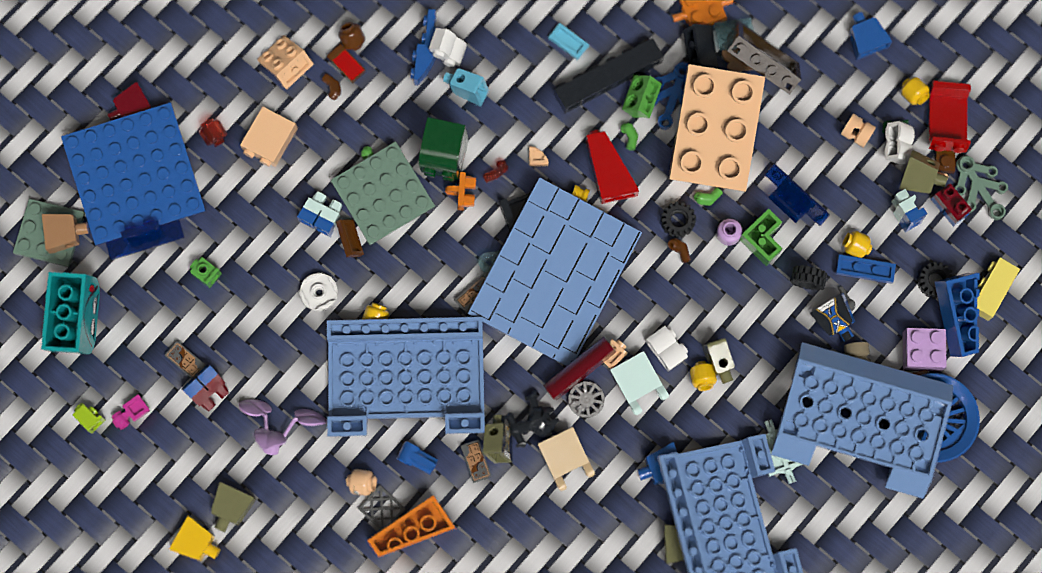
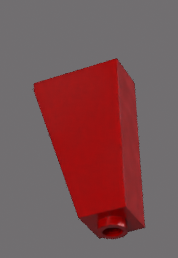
M595 130L586 135V144L601 204L637 197L639 189L606 132Z

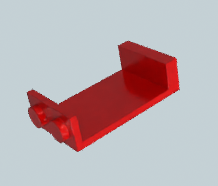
M933 81L929 90V149L953 151L955 153L967 152L971 144V140H967V99L971 92V84Z

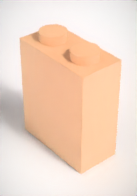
M262 106L240 144L243 153L250 158L257 157L262 164L268 167L270 165L276 167L297 131L296 123Z

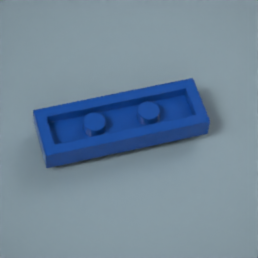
M839 254L836 275L893 284L896 264Z

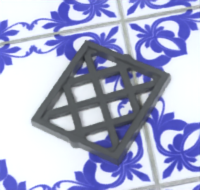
M380 485L358 508L380 530L386 528L384 527V520H391L388 524L389 526L406 509ZM380 491V498H373V495ZM383 492L390 498H383ZM383 500H390V507L383 508ZM371 501V508H364V505ZM373 501H380L381 508H373ZM393 501H394L399 507H393ZM400 509L399 514L393 517V510ZM381 510V517L374 518V511ZM383 510H390L391 517H383ZM364 511H371V517ZM374 520H381V526Z

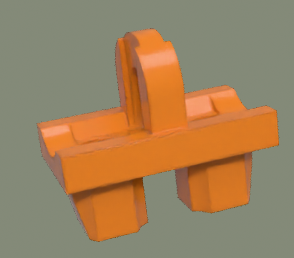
M460 172L459 186H447L445 188L447 195L458 196V210H464V207H474L475 195L465 194V189H476V178L466 176V172Z

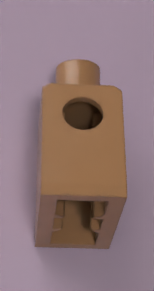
M42 214L45 248L49 254L78 246L80 244L79 235L89 234L88 223L77 224V219L72 214Z

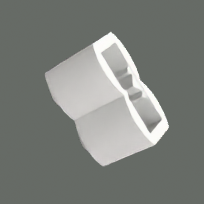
M436 28L429 50L433 53L434 57L444 61L443 64L454 67V65L460 66L467 44L456 37L450 30Z
M900 121L888 123L886 127V159L900 165L907 164L913 150L914 129L912 126Z
M664 326L648 337L645 342L669 372L687 359L688 350L682 343L679 344L675 340L677 337L675 332L671 328L667 329Z

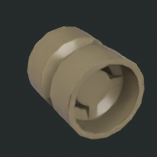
M868 342L850 343L843 346L845 355L871 362V359L867 358V355L870 354Z

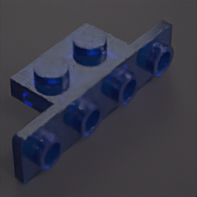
M773 164L765 174L778 187L768 198L795 223L807 214L815 223L821 226L830 216L821 205L776 164Z
M149 220L144 222L142 226H129L125 228V231L121 232V238L107 241L106 246L110 259L115 260L184 239V234L179 220L160 225L158 221Z

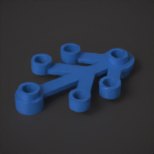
M685 62L676 64L673 72L663 77L655 78L657 81L662 82L660 89L664 87L665 83L675 80L674 86L659 92L654 105L656 106L658 101L670 96L664 114L659 116L657 122L662 130L670 129L673 124L671 115L677 98L682 105L683 91L681 86L683 82L685 83L686 73L682 75L679 71L685 70L686 72L688 64ZM666 120L668 125L664 126L661 122Z

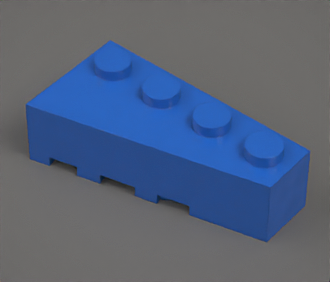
M980 272L965 273L935 281L950 357H965L979 353V327H977V317H979L977 297H979V289H977V280H979Z

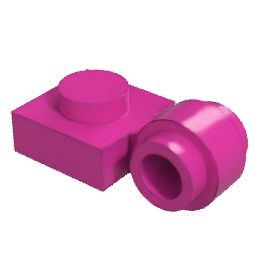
M136 395L123 405V408L126 410L125 413L118 411L111 417L113 419L112 423L116 428L122 430L130 424V417L136 422L150 412V409L141 397Z

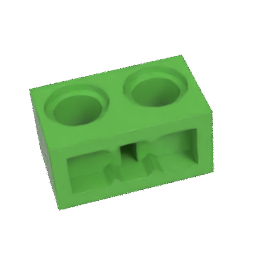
M634 76L622 110L633 118H650L662 84L651 76Z

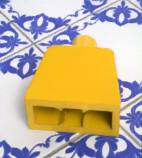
M187 516L169 550L199 561H202L205 555L216 559L220 552V548L212 545L215 536L189 516Z

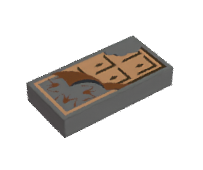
M484 275L455 299V302L467 315L486 280Z
M178 341L164 355L191 379L193 377L197 378L195 375L206 366Z
M476 440L462 445L461 449L473 483L492 477L480 441Z

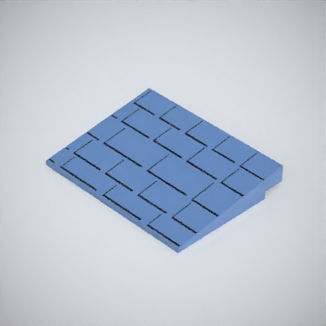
M539 177L468 314L472 317H482V322L567 366L578 357L642 232Z

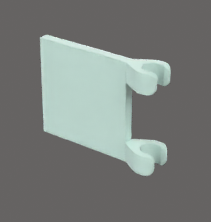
M644 351L610 370L634 415L642 413V409L636 400L656 389L661 400L669 397L668 392L662 385Z

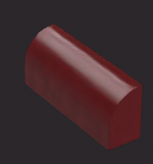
M603 336L543 386L550 396L557 401L613 356L616 350Z

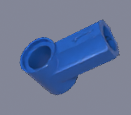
M405 441L396 459L404 464L414 466L431 475L438 462L437 459L422 452L419 447L408 441Z

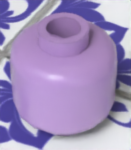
M734 219L723 220L717 228V238L724 245H734L742 235V227Z

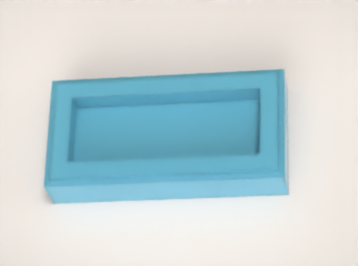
M561 23L558 24L548 37L550 41L577 61L589 47L588 43Z

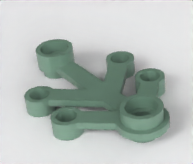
M970 156L960 157L956 163V168L960 175L955 189L961 188L963 193L959 194L963 196L966 193L965 183L967 176L972 181L967 204H972L973 209L969 213L976 209L975 202L979 192L990 209L989 216L993 220L1002 219L1006 213L1005 207L1001 204H996L986 188L994 189L998 194H1004L1008 190L1007 183L979 178L976 172L985 173L988 178L992 179L998 174L997 168L995 166L988 167L976 164ZM967 163L968 168H964L962 164ZM990 169L994 171V175L989 174ZM999 185L1004 186L1005 190L1001 191ZM997 210L999 212V216H995L993 211Z

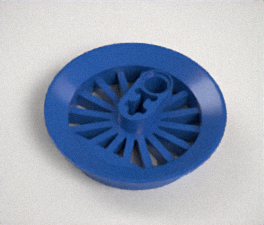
M931 373L920 375L953 385L954 399L952 400V405L958 402L961 408L949 412V416L963 412L964 420L948 418L947 423L962 424V426L956 429L946 424L945 429L952 432V434L950 435L946 430L944 431L943 436L946 439L944 441L942 439L937 463L953 460L965 453L977 437L980 426L978 405L972 393L958 380L943 374ZM924 431L920 439L921 441H925L927 437L926 431Z

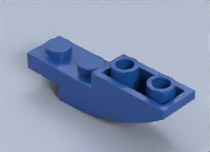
M428 9V15H424V26H427L426 33L422 34V44H417V50H413V61L416 62L415 68H411V79H414V85L416 86L425 79L436 60V57L429 50L435 29L437 28L435 27V9Z

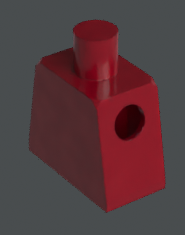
M136 82L113 99L117 109L107 115L112 121L151 109V106Z

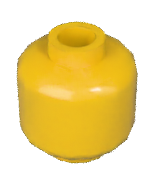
M908 78L903 82L901 94L910 104L921 105L928 99L929 87L920 78Z
M859 231L847 233L842 242L845 252L854 257L862 258L872 250L870 237Z
M372 302V305L366 306L362 320L388 319L389 312L386 310L387 307Z
M706 361L697 362L690 370L692 385L699 391L711 390L717 382L712 365L706 363Z

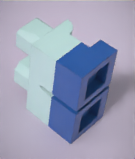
M906 189L897 193L895 199L892 200L896 208L893 214L905 233L920 225L928 214L924 207L918 210L914 204L916 196L910 197Z
M317 191L312 199L308 198L297 218L299 222L313 229L315 228L316 231L331 238L336 222L341 218L339 213L342 204L332 200L329 207L324 206L323 204L327 197Z

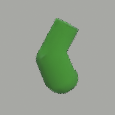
M624 123L621 125L620 130L628 136L626 149L634 151L638 140V133L633 124Z

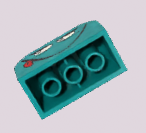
M48 272L41 350L75 354H90L93 351L96 341L100 299L99 282L96 277L87 274Z

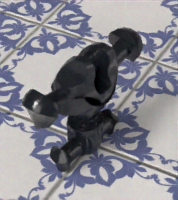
M533 390L531 394L525 397V400H530L531 404L527 420H521L517 423L514 418L515 414L511 412L503 418L504 420L507 419L510 426L509 433L515 437L517 448H525L527 441L524 440L522 435L528 434L529 431L541 438L545 437L548 439L552 437L551 432H553L555 425L559 422L558 418L552 420L549 415L555 411L553 407L539 406L537 398L540 396V393L536 390Z

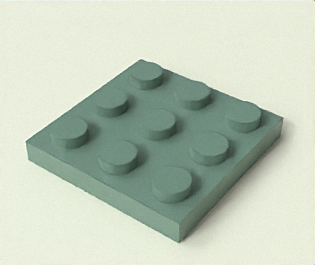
M29 199L13 253L70 268L76 246L49 254L45 248L42 214H72L76 217L78 224L83 223L85 212Z

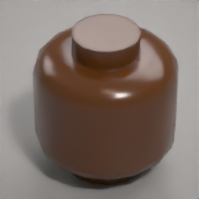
M347 22L340 27L338 37L343 47L347 50H359L366 40L360 25L357 23Z

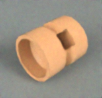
M853 114L841 135L849 140L853 138L854 143L864 148L876 127L869 122L863 123L862 118ZM854 128H858V129H860V131H859V132H856V130H854Z

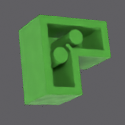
M768 209L739 239L765 266L771 263L783 249L771 237L781 226L782 221Z

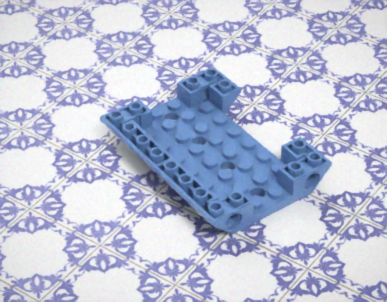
M801 343L791 379L792 384L783 416L780 419L771 455L807 466L810 465L816 446L890 467L885 488L924 499L933 477L951 409L953 385ZM804 397L812 399L813 405L810 408H805L802 405ZM842 408L850 410V418L844 419L841 417L840 411ZM880 419H886L889 422L887 430H882L879 427ZM919 430L926 431L927 439L925 441L918 439L917 432Z

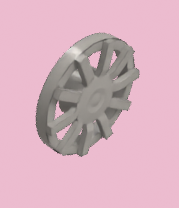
M592 382L578 383L571 389L568 397L570 409L574 414L582 418H591L599 414L605 402L603 391L597 384ZM586 385L592 386L589 392H587ZM583 386L584 392L582 393L578 387ZM594 388H596L599 392L592 395ZM576 390L580 394V396H575L572 394ZM601 395V401L594 399L595 397ZM572 398L579 399L578 402L572 404ZM593 403L601 404L599 409H597L593 405ZM580 404L581 407L579 411L574 409L575 406ZM589 407H592L596 412L590 414ZM583 408H586L587 414L581 413Z

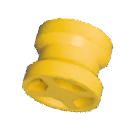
M575 185L572 195L587 202L590 189H581L580 186Z

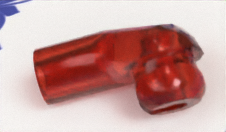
M505 160L498 161L496 169L483 174L486 183L498 179L508 171V165H506Z

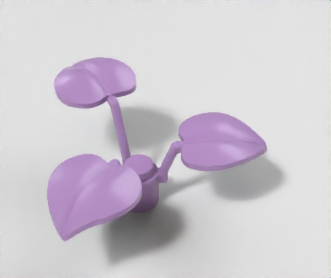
M247 399L238 402L239 409L243 413L250 416L262 415L264 417V428L256 429L254 431V438L263 452L269 455L278 454L280 446L286 443V436L296 421L306 426L327 423V419L318 412L310 409H299L295 411L294 415L296 417L292 419L284 434L268 430V417L266 413L272 411L269 404L257 399Z

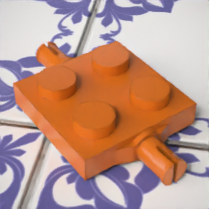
M679 0L682 12L672 15V20L675 23L684 19L689 26L693 24L712 26L727 20L724 6L733 4L734 1Z

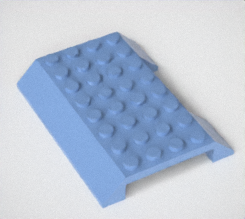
M482 317L327 320L328 437L367 436L368 419L445 417V434L484 433Z
M765 434L680 454L676 452L658 456L688 573H803L797 548L772 554L752 480L753 478L776 472Z

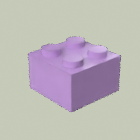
M907 328L903 332V370L942 371L946 368V329Z

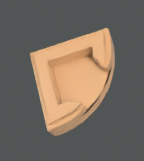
M529 146V166H548L546 155L538 148Z

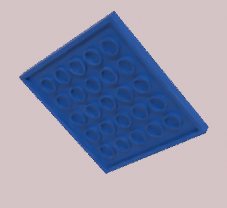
M171 102L61 136L96 246L206 212Z

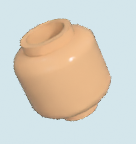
M355 469L351 475H348L346 485L352 494L368 496L371 492L375 491L377 478L371 471Z

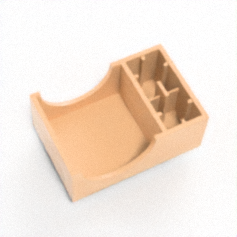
M690 64L687 66L669 180L746 192L765 82L764 76Z

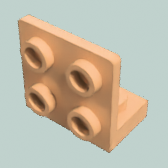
M286 36L278 39L274 45L257 59L262 66L275 75L285 89L289 88L313 65L305 51Z

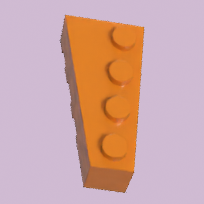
M432 495L367 541L378 557L455 529V527Z

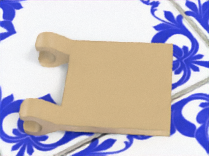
M573 427L538 443L560 491L567 489L562 475L580 466L583 467L586 476L592 477L595 475Z

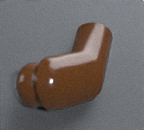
M326 73L322 81L329 86L330 92L328 96L332 100H337L338 96L341 95V85L339 81Z
M676 238L668 241V248L680 254L682 263L691 261L685 242Z

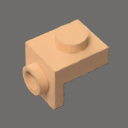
M613 339L610 341V344L616 350V353L604 362L610 369L616 367L628 354L625 351L627 347L619 339L616 342Z

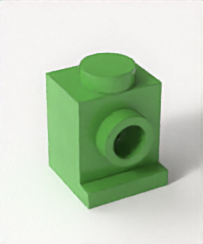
M203 257L200 260L195 259L190 266L192 269L190 273L208 288H211L222 274L218 268ZM203 267H206V272L201 273V269Z

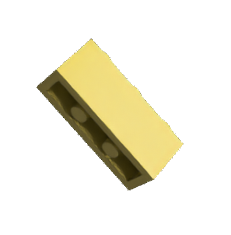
M999 258L996 262H991L987 269L989 271L987 278L983 277L978 285L980 290L979 297H977V309H979V316L987 321L995 315L1020 271L1018 267L1002 258Z

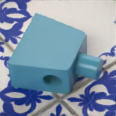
M457 69L455 74L446 72L443 82L450 85L455 95L481 107L489 92L484 77L462 69Z

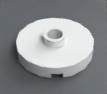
M315 273L303 280L299 293L302 302L307 308L313 311L328 310L336 302L338 288L332 277L322 273ZM322 290L323 293L322 295L317 296L316 291Z

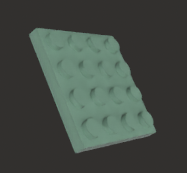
M396 142L330 180L369 245L376 243L435 207Z

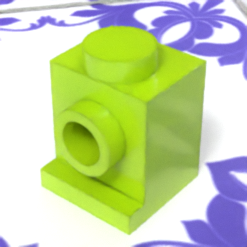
M80 403L72 414L91 434L106 421L101 415L97 417L99 413L92 406L87 407L84 403Z

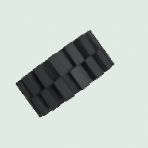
M675 202L674 204H669L664 209L661 217V226L665 229V233H669L670 237L675 236V238H679L681 236L683 238L693 230L696 223V214L694 215L695 211L690 208L689 204L686 206L684 205L685 202H681V204ZM676 213L684 215L686 223L683 226L677 227L672 224L671 217Z
M937 262L928 264L918 275L917 282H919L918 287L922 289L921 292L923 294L925 292L927 297L932 296V299H936L938 297L936 287L930 284V275L939 274L943 279L954 277V275L952 276V269L949 270V266H943L941 262L939 264Z
M797 265L793 267L790 282L800 288L824 290L827 273L822 271V269H816V267L811 268L810 266Z

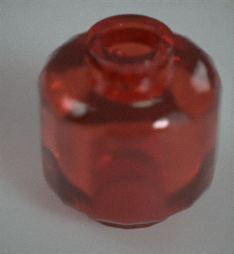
M211 118L200 125L199 134L207 146L214 144L217 147L225 142L223 138L227 136V131L220 120Z

